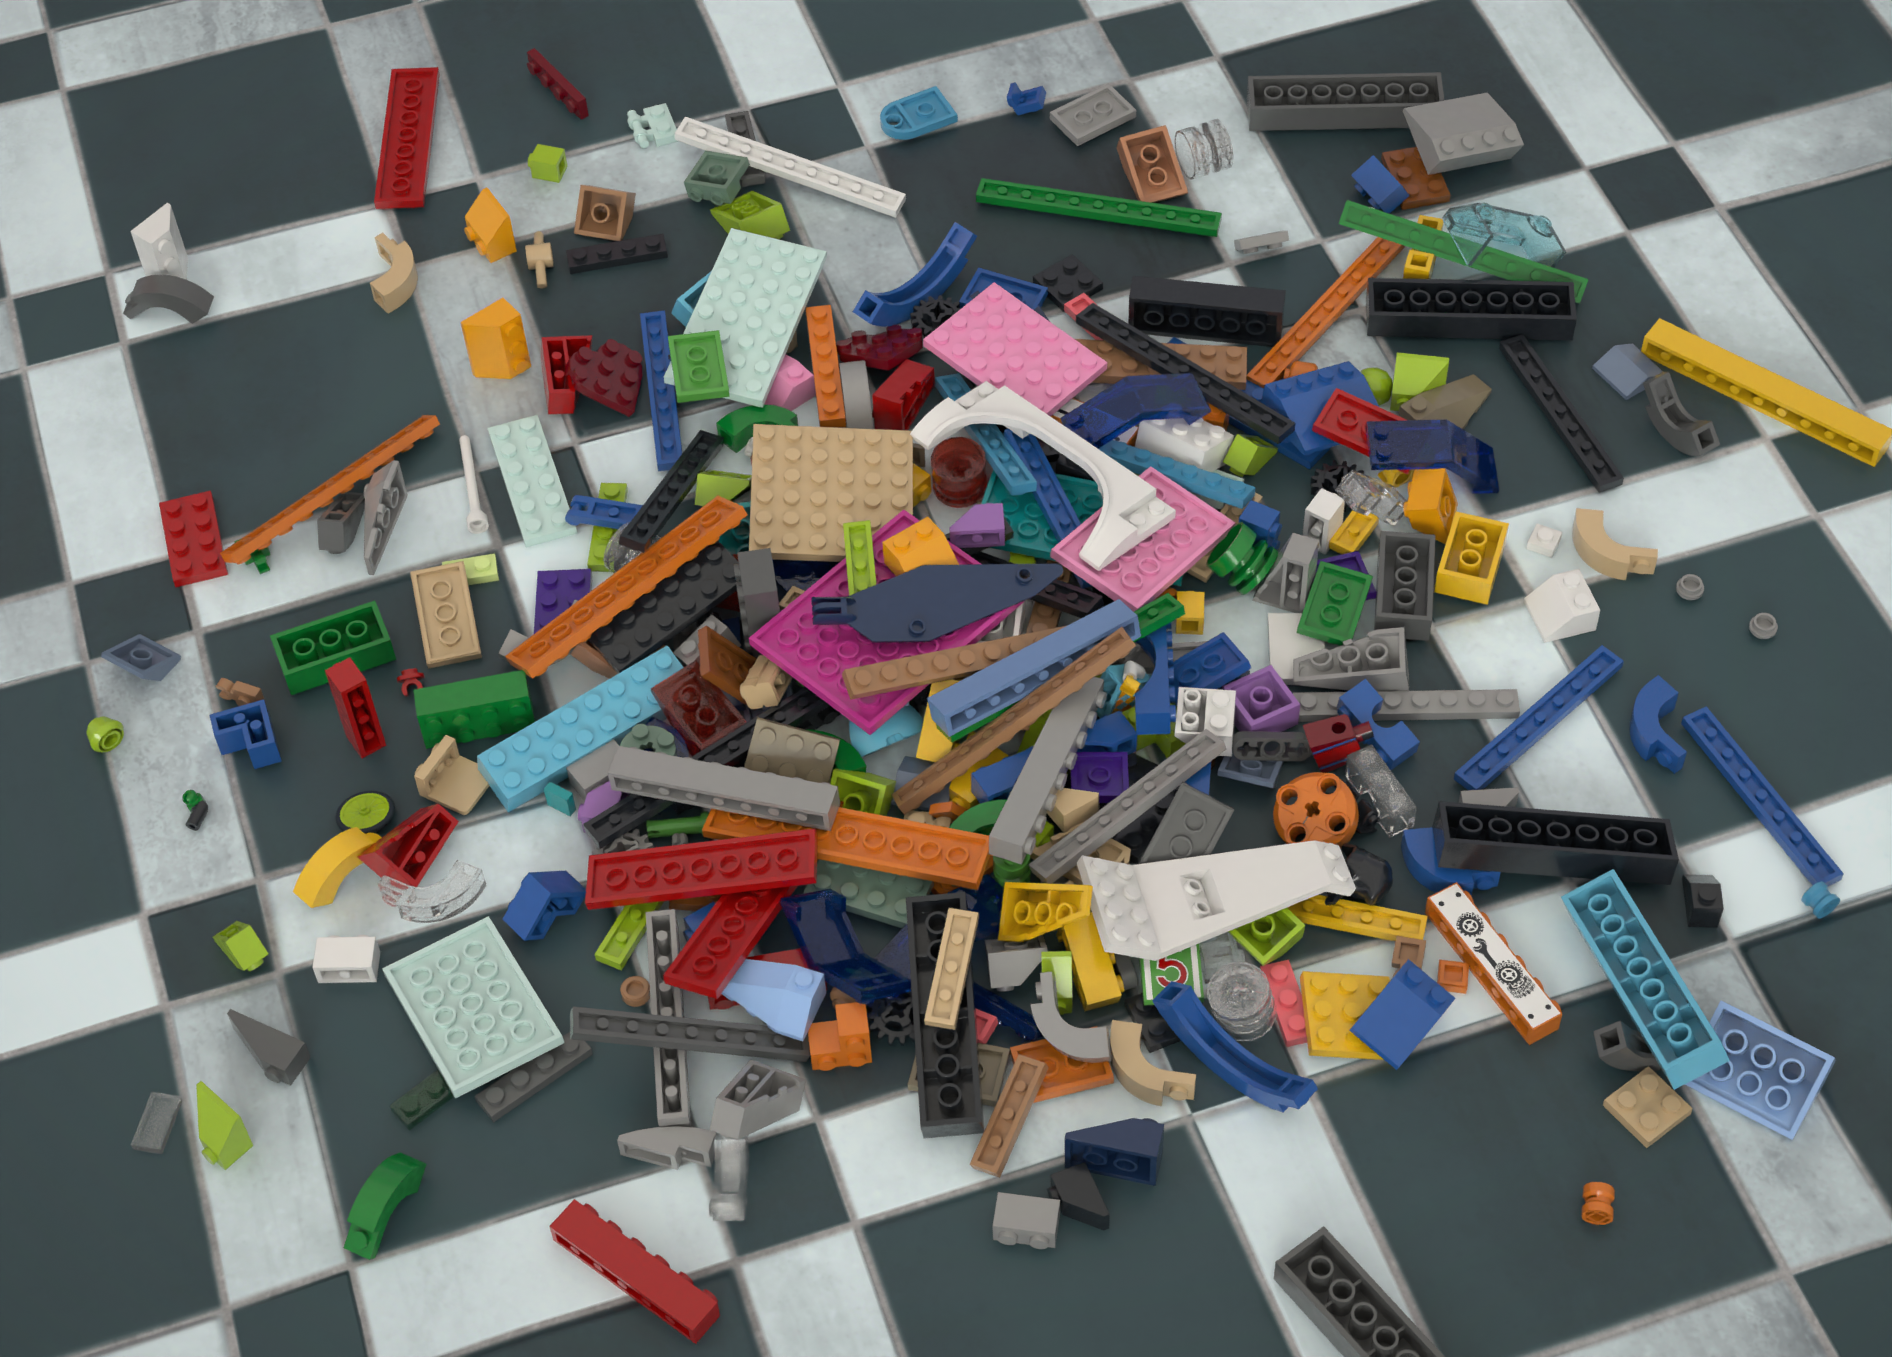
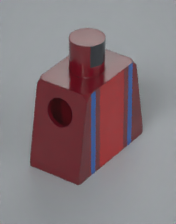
M1347 714L1303 725L1310 749L1322 773H1328L1360 758L1363 754L1359 742L1374 737L1369 721L1352 726Z

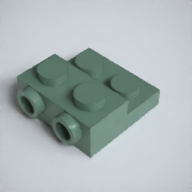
M705 151L684 181L688 197L696 202L704 199L710 200L715 205L731 204L741 189L739 180L750 165L748 157Z

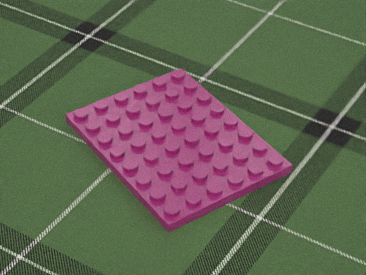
M902 510L872 535L877 584L896 577L884 564L882 542L920 521L905 510ZM948 541L959 565L981 564ZM844 558L750 636L749 644L871 735L929 684L850 700L842 677L844 669L976 644L1023 602L930 642L873 643L848 624L813 625L812 597L849 596L846 558Z

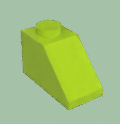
M1237 434L1223 462L1231 466L1229 471L1240 477H1243L1244 474L1255 475L1277 453L1278 448L1258 436Z
M239 921L234 922L212 937L233 964L243 971L246 969L248 971L256 969L264 962L262 958L268 955L267 950L252 927Z
M1071 951L1041 952L1042 973L1052 972L1056 979L1060 1015L1072 1013Z

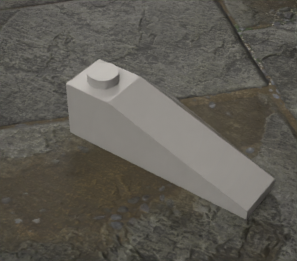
M395 460L375 472L370 483H367L364 488V560L369 575L375 574L408 496L399 461Z
M1404 627L1374 630L1368 632V636L1356 641L1349 639L1343 641L1342 646L1328 650L1324 648L1293 659L1294 685L1349 691L1366 678L1376 691H1409V668Z

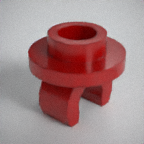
M416 668L401 671L402 675L397 677V682L403 683L401 689L405 697L409 696L408 687L414 684L418 689L423 688L419 680L425 678L424 673H418Z

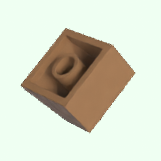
M580 185L574 234L622 241L633 217L636 193L591 185Z

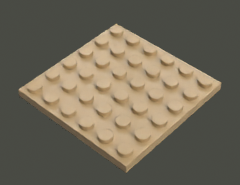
M754 424L749 551L771 548L772 559L841 562L846 558L843 523L870 520L873 535L902 510L913 515V437L910 435L912 431Z

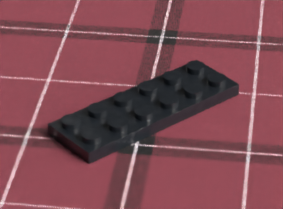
M719 541L708 545L699 552L695 559L686 561L677 568L675 574L657 583L654 590L636 599L633 606L615 615L608 625L594 631L588 641L619 674L648 657L736 592V582L738 581L735 579L733 564H739V562Z

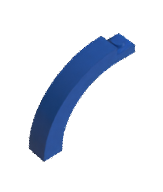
M954 222L936 253L913 278L900 287L888 292L872 293L865 290L852 312L868 323L881 327L897 325L911 319L910 314L913 313V307H920V300L928 302L929 296L937 300L938 296L942 295L954 282L968 262L965 256L976 240L977 235Z
M1171 981L1152 1000L1170 1028L1200 1061L1236 1090L1256 1102L1284 1113L1288 1107L1300 1109L1318 1090L1312 1079L1277 1069L1241 1046L1210 1015L1190 985Z

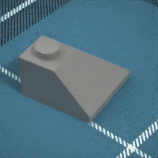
M1040 935L1025 942L998 941V939L984 940L991 988H996L997 991H1010L1014 989V986H1020L1041 962V952H1048L1044 936Z

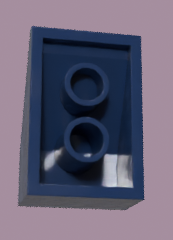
M1131 1118L1067 1132L1064 1138L1065 1168L1085 1162L1090 1173L1156 1186L1163 1155L1164 1124L1150 1118Z

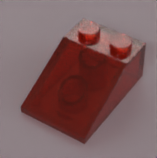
M697 660L651 688V693L691 756H694L746 724V720L720 688L701 676L700 664Z

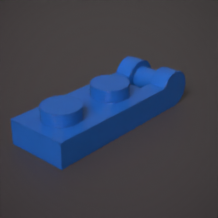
M575 495L570 504L572 508L567 511L565 520L573 526L582 523L625 530L643 505Z

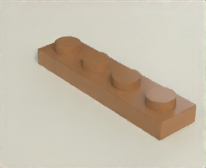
M1020 1054L1018 1055L970 1162L973 1169L999 1178L1001 1177L1049 1068L1046 1063Z

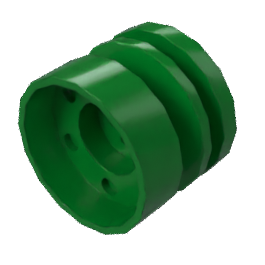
M1239 522L1230 529L1227 536L1213 549L1206 562V566L1219 577H1224L1231 572L1228 584L1231 587L1236 586L1237 592L1241 595L1250 592L1266 577L1278 556V550L1273 546L1268 547L1266 540H1260L1253 545L1257 534L1244 522Z

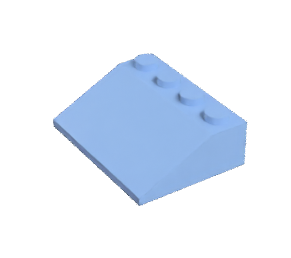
M1720 1001L1709 1023L1721 1040L1730 1061L1684 1085L1793 1140L1836 1061L1835 1057Z

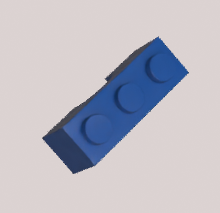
M1365 678L1339 697L1337 713L1338 715L1347 714L1352 726L1369 721L1374 737L1362 741V743H1367L1373 750V755L1378 763L1386 765L1391 771L1417 752L1420 741L1403 721L1390 728L1380 727L1373 721L1372 716L1381 710L1384 699Z

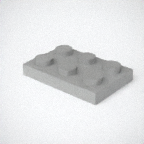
M1109 83L1050 112V120L1077 146L1136 117V109Z

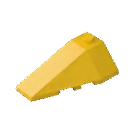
M1005 882L998 941L1025 942L1090 916L1093 886Z

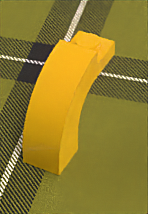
M358 827L339 833L325 843L311 857L302 870L293 893L311 908L332 904L343 879L354 868L363 863L357 856L382 837L375 833L365 834Z

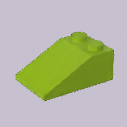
M754 191L735 198L731 204L724 203L710 209L713 217L728 234L731 228L780 239L784 233L790 231L782 204Z

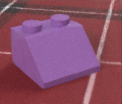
M1272 665L1223 686L1222 690L1236 691L1234 723L1239 732H1282L1298 725L1300 703Z

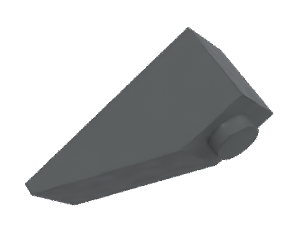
M346 492L340 494L317 520L319 550H326L331 554H340L345 552L353 543L365 510L364 493Z
M230 1009L227 1015L233 1029L263 1069L265 1076L275 1083L282 1081L291 1086L311 1058L305 1042Z

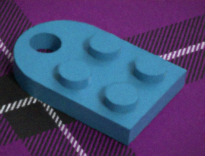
M937 86L893 101L886 105L880 114L883 132L889 137L899 140L913 139L958 122L957 113ZM897 122L898 124L890 125L889 123Z

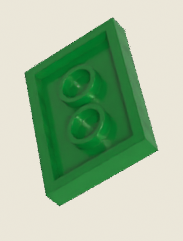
M1320 561L1296 633L1338 646H1342L1343 641L1353 640L1373 576Z

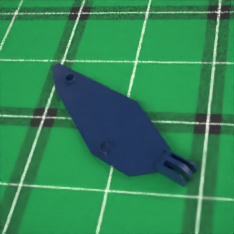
M1060 564L922 565L848 597H812L813 625L848 624L873 643L930 642L1036 596L1062 575L1063 567ZM1020 575H1025L1027 579L1021 578Z

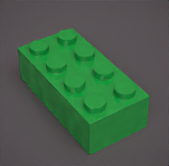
M375 600L270 635L291 695L329 683L325 670L349 657L360 672L396 660L391 639Z
M523 670L413 690L416 715L426 749L433 748L437 743H440L445 735L454 738L456 743H467L472 740L488 737L494 738L504 734L519 732L535 722L533 702L527 677Z

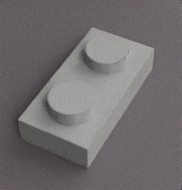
M1278 231L1234 240L1235 250H1243L1244 254L1258 252V247L1267 245L1268 249L1282 247V242L1289 241L1288 231Z

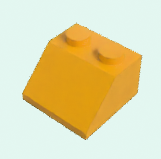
M487 187L482 189L465 215L467 227L464 228V231L469 241L475 242L481 256L485 255L489 262L492 263L517 252L510 216Z
M1446 469L1414 470L1412 481L1408 483L1409 497L1408 501L1404 502V515L1406 518H1409L1413 529L1423 534L1435 535V540L1446 544L1458 506Z
M928 516L882 542L884 564L895 576L922 565H959L944 533Z

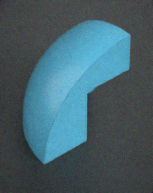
M911 705L903 706L871 735L849 720L852 746L861 757L870 755L893 743L920 733L924 720Z

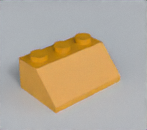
M504 298L497 300L461 321L470 366L475 377L512 379L531 367L521 314Z

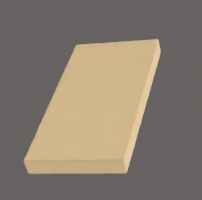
M464 561L411 571L428 669L482 658Z

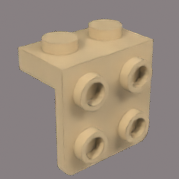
M445 735L441 742L433 747L430 756L423 764L418 766L414 775L420 796L462 815L470 813L489 787L488 782L478 770V763L460 756L456 740L448 735Z

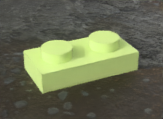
M495 553L442 562V565L464 561L468 585L499 581Z

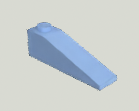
M745 959L721 994L746 1008L747 1013L753 1017L757 1016L775 1033L804 1041L826 995V986L823 973L797 965Z

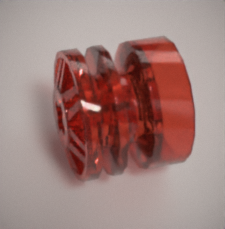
M951 437L939 443L931 455L933 492L937 499L943 504L954 508L968 507L976 504V500L984 497L987 488L986 456L983 448L974 440L965 437Z

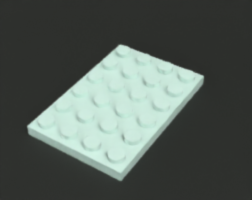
M489 916L382 968L386 979L455 1098L564 1044L563 1036Z

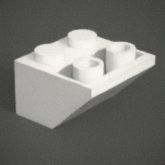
M1179 687L1175 737L1187 744L1207 729L1225 743L1226 750L1218 756L1232 757L1236 691Z

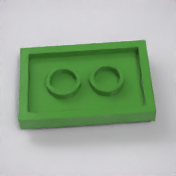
M719 330L668 336L677 403L730 397Z

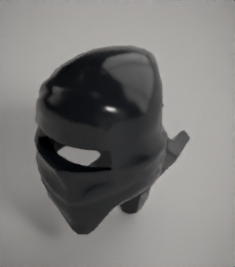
M1343 844L1342 850L1347 857L1345 862L1356 887L1352 895L1347 897L1364 899L1368 905L1378 903L1388 894L1393 884V873L1387 860L1363 848H1358L1356 845ZM1326 892L1328 896L1325 904L1326 906L1335 905L1344 895Z

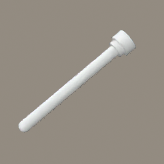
M463 435L459 441L470 513L466 518L467 528L471 533L479 534L485 532L489 524L487 515L480 508L470 439L468 436Z

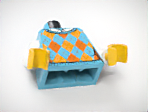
M1131 660L1125 664L1109 665L1101 676V679H1104L1103 691L1107 692V697L1103 708H1098L1096 711L1098 717L1101 718L1104 715H1110L1117 711L1124 712L1134 707L1135 694L1145 686L1152 675H1147L1143 666Z

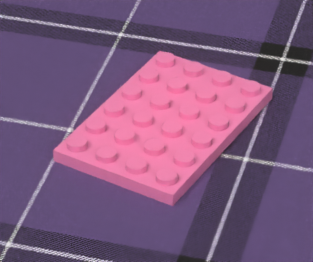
M995 282L923 339V346L977 386L985 381L998 389L1005 385L1050 417L1107 370V362Z
M1151 466L1139 477L1156 488L1157 498L1176 510L1175 519L1098 571L1079 558V553L1098 522L1102 511L1101 507L1053 547L1050 554L1051 558L1112 600L1120 599L1133 612L1155 600L1220 543L1236 524Z

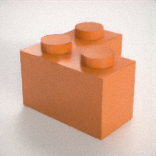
M865 1001L835 1005L837 1020L811 1024L808 1030L812 1070L828 1071L835 1067H859L866 1063H872Z

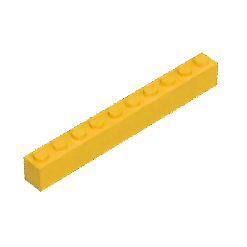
M1659 318L1644 336L1641 352L1649 359L1864 463L1875 467L1890 446L1892 440L1891 428L1706 341L1695 334L1685 331L1674 324Z

